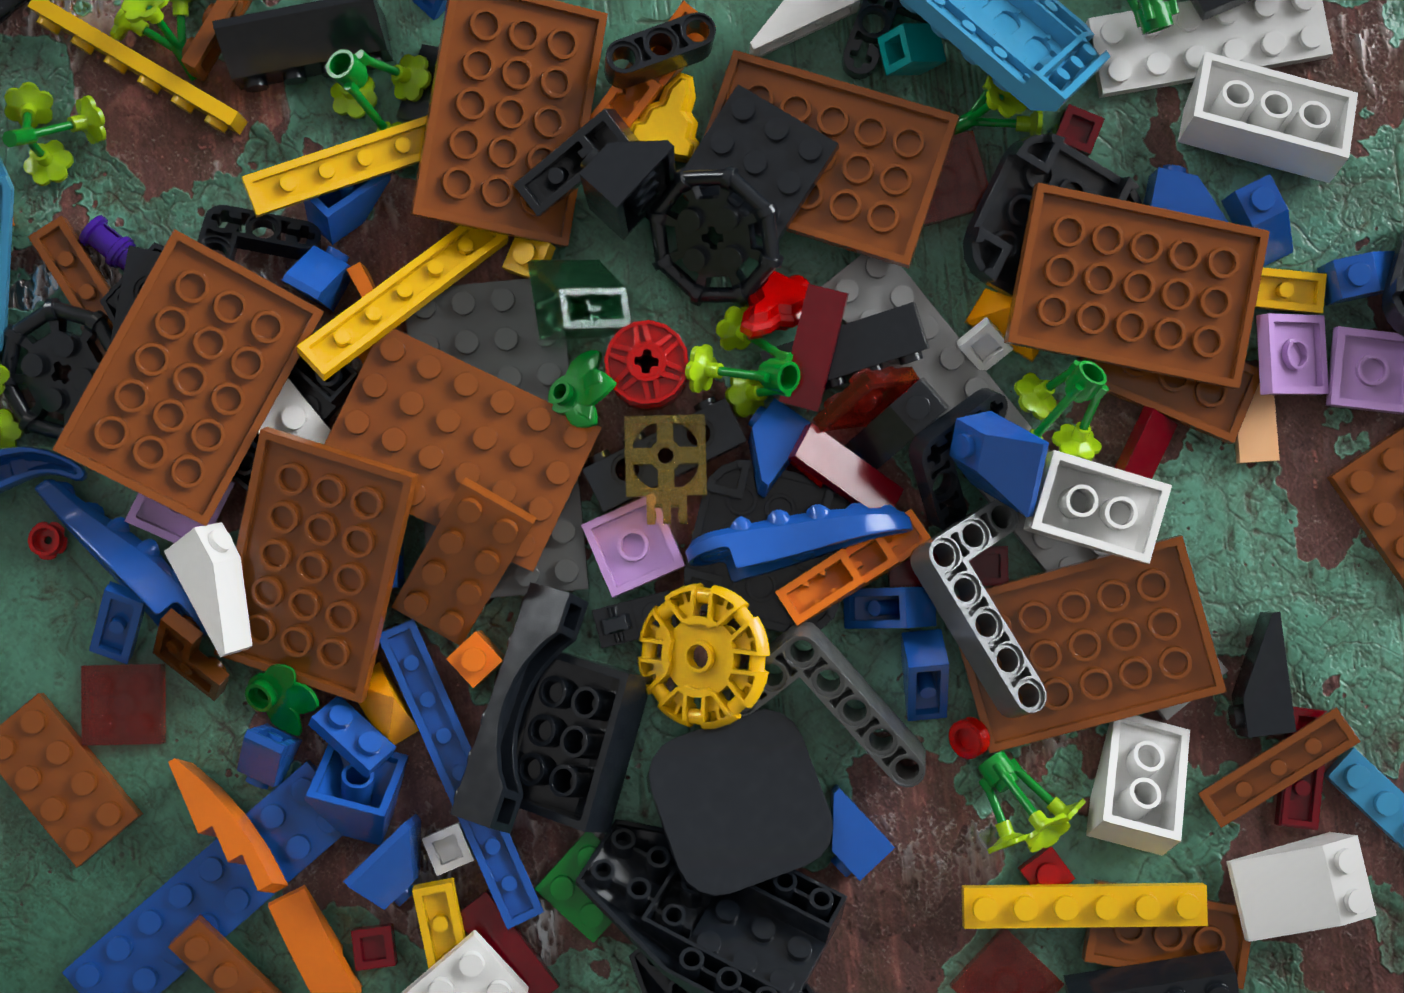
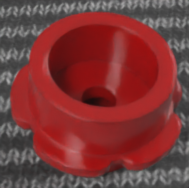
M43 521L36 524L28 535L30 550L41 559H55L57 554H62L68 545V538L64 535V527L57 522L47 523ZM48 536L52 539V542L50 544H47L45 542V539Z

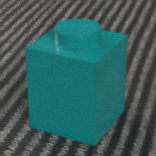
M902 23L877 38L886 76L922 75L946 62L942 40L932 31L929 23Z

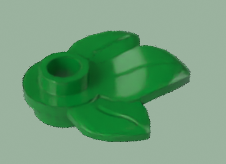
M598 350L586 351L577 356L571 362L566 374L552 384L548 393V402L553 404L552 410L558 414L566 415L570 424L578 428H588L597 425L598 416L594 405L606 397L617 384L609 375L598 370L602 358V353Z
M273 664L267 668L265 673L254 675L249 680L245 689L246 700L252 708L259 712H266L272 724L292 735L299 736L302 733L300 714L314 711L319 707L318 698L313 690L303 683L296 682L295 670L285 664Z

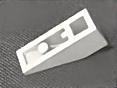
M784 0L750 42L749 54L762 57L858 11L860 0Z
M222 522L195 527L166 549L164 553L220 658L248 650L252 647V638L241 556Z

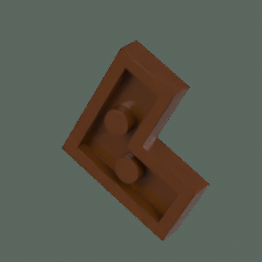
M171 608L160 619L152 653L215 701L225 691L230 674L227 673L225 666L218 659L212 656L207 657L199 651L203 632L200 631L196 622L187 615L181 616Z

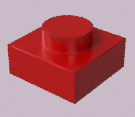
M1052 846L1041 849L1017 867L1029 885L1069 884L1076 879Z

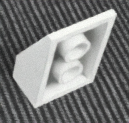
M1053 450L1046 455L1034 515L1029 518L1026 517L1023 530L1069 544L1150 564L1172 485Z
M1137 715L1109 722L1090 797L1086 836L1161 856L1181 842L1190 740L1189 729Z
M1327 832L1226 861L1245 941L1251 942L1333 928L1376 916L1358 835Z

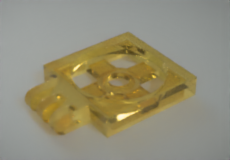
M705 414L624 416L626 497H646L647 525H655L657 515L655 508H663V524H671V508H679V524H687V496H707ZM652 424H657V442L651 448H633V443L640 432ZM673 424H680L687 428L696 438L698 447H679L673 441ZM669 448L672 450L674 457L670 463L664 464L659 461L658 452L661 449ZM698 463V471L693 479L683 487H674V469L679 464ZM652 464L658 470V488H650L641 482L634 472V465Z

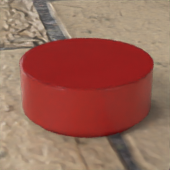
M965 717L950 727L949 742L957 755L965 759H974L987 751L990 745V735L986 726L979 719Z

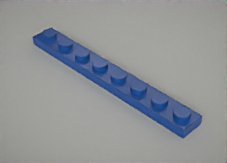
M411 619L382 632L380 644L453 806L454 795L461 784L467 767L468 754L472 748L415 620ZM458 817L507 930L543 913L544 910L510 834Z

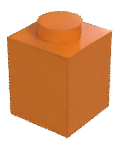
M482 630L475 631L446 659L471 687L475 688L481 685L502 665L505 655Z

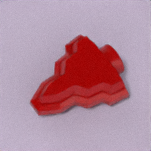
M773 271L758 291L749 296L748 304L750 307L743 313L740 332L745 334L749 340L770 334L774 330L787 331L797 326L807 287L810 284L808 280L800 275L787 277L777 271Z

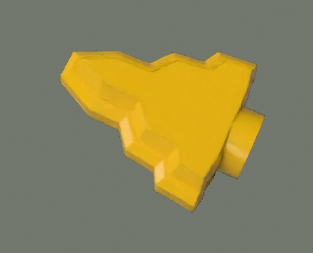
M681 72L678 73L664 87L659 101L651 103L642 113L641 117L630 127V130L639 141L668 140L674 145L675 161L688 163L700 144L696 139L698 122L692 114L696 101L693 76Z

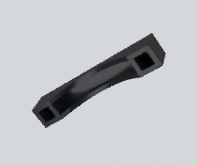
M530 582L527 593L521 601L520 614L514 631L509 636L502 666L495 676L494 689L488 706L482 714L481 726L475 744L468 754L465 773L460 786L455 792L451 815L511 834L524 795L517 763L518 731L523 711L534 686L545 669L563 650L576 641L589 604L588 602L569 592Z

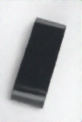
M695 12L614 41L607 48L605 78L609 84L616 88H629L703 61L712 50L716 33L714 21L705 13ZM699 33L706 40L695 42L689 39L687 35ZM662 46L669 53L666 55H656L651 51V48ZM624 59L633 66L621 69L615 66L613 62Z

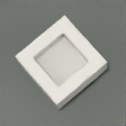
M985 317L956 341L958 348L979 370L987 371L1013 350L1011 344L1004 343L1005 336L988 317Z
M460 822L422 838L437 876L476 859Z

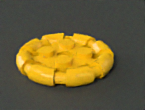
M695 583L673 590L665 596V601L659 607L655 605L652 608L640 632L639 641L642 642L641 656L637 657L639 672L642 676L653 678L651 684H646L647 694H653L659 703L657 708L673 721L687 727H692L696 724L701 725L702 729L706 730L732 724L741 718V712L746 707L751 709L755 705L767 682L769 672L765 671L766 656H770V648L765 628L758 616L753 617L747 609L749 603L725 587L713 585L711 588H706L702 583ZM703 604H708L707 616H700V608ZM674 614L681 622L675 628L671 624V617ZM733 618L740 625L737 631L732 626L727 625ZM656 620L659 626L653 624V622ZM658 644H662L661 658L657 657ZM699 645L704 647L708 654L707 663L703 668L699 667L694 660V651ZM741 654L749 655L748 669L739 668ZM670 677L678 686L671 692L666 686ZM730 689L735 696L728 701L722 693L724 690ZM694 697L701 698V709L697 708L694 703Z

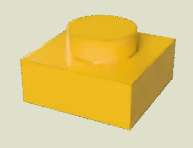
M515 237L502 268L511 274L526 279L529 278L540 283L547 271L556 247L548 242Z

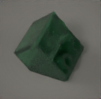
M599 259L531 260L528 262L540 340L607 338L632 323L626 287Z

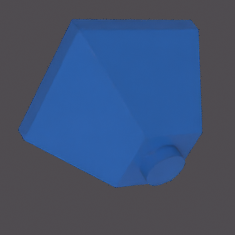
M993 411L956 418L949 456L968 481L1025 517L1029 518L1034 515L1049 442Z
M328 744L306 793L305 801L342 836L381 845L395 811L409 755L394 752L390 758L365 778Z
M414 814L405 821L343 882L350 889L383 910L393 901L400 907L413 894L412 883L420 876L421 818Z

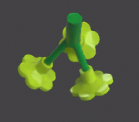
M124 0L121 9L115 16L110 37L122 41L130 30L140 37L146 35L173 52L191 81L197 79L189 74L181 62L183 58L182 50L186 43L185 17H189L188 3L196 0ZM169 1L172 2L173 17H177V38L163 20L164 14L160 10ZM145 21L156 24L165 37L150 29V24Z
M989 75L982 86L984 91L968 112L959 116L954 137L973 126L1015 128L1016 132H1029L1031 136L1041 135L1043 111L1034 110L1030 116H1016V119L979 118L989 110L997 109L1002 116L1010 118L1014 114L1023 113L1027 108L1010 92L999 89Z
M31 82L22 83L19 88H9L5 92L4 99L7 103L4 109L5 116L11 121H18L22 128L4 132L2 140L8 147L26 144L30 147V157L25 160L23 168L39 186H46L51 182H63L68 176L67 169L74 163L73 155L65 150L64 145L60 141L51 140L46 144L37 143L39 137L71 130V132L83 131L91 144H96L106 139L104 114L96 106L95 100L90 95L76 100L75 105L78 115L68 117L66 122L35 129L38 124H47L52 121V95L47 91H40L37 85Z

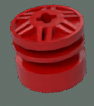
M652 320L632 322L620 329L608 344L604 357L605 371L617 383L613 389L616 396L629 407L643 411L659 410L675 402L685 390L688 380L685 376V369L688 363L687 348L679 334L666 324ZM649 354L652 356L653 362L658 363V366H652L650 373H643L641 366L636 365V362L643 361L644 355Z

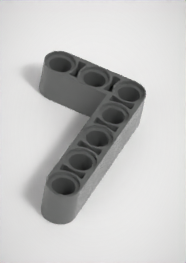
M994 500L975 509L919 545L912 552L911 566L997 710L1007 718H1017L1041 711L1047 700V692L969 563V560L1012 533L1018 527L1020 521L1019 512L999 500ZM991 515L995 518L996 525L993 523ZM962 533L966 536L968 545L964 542ZM933 552L938 556L939 565L933 558ZM954 586L959 591L960 600L955 595ZM975 621L981 628V635L975 627ZM997 656L1002 663V669L998 666ZM1018 691L1022 695L1023 704L1020 702L1018 698Z
M807 621L799 626L794 624L769 644L770 656H766L765 665H777L781 668L782 672L779 674H768L767 682L760 698L751 709L746 707L741 712V716L752 714L800 677L893 782L906 788L914 787L924 779L926 750L923 744L815 624ZM804 640L809 642L813 648L808 651L799 650L794 645V642ZM749 660L746 661V662H745L743 665H741L739 668H740V669H748V668H749ZM831 670L836 672L839 678L828 680L820 672ZM730 689L724 691V696L728 701L735 696ZM859 700L865 704V707L854 709L848 706L846 702ZM884 729L891 733V735L886 738H880L874 735L873 731ZM909 758L917 762V764L904 766L899 761Z

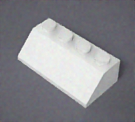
M1205 52L1183 110L1178 142L1330 183L1349 159L1358 93Z

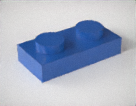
M110 581L104 589L89 648L91 652L124 664H128L133 656L146 609L144 602L130 588Z
M336 696L314 714L308 724L365 778L390 758L396 749L392 742L340 696Z

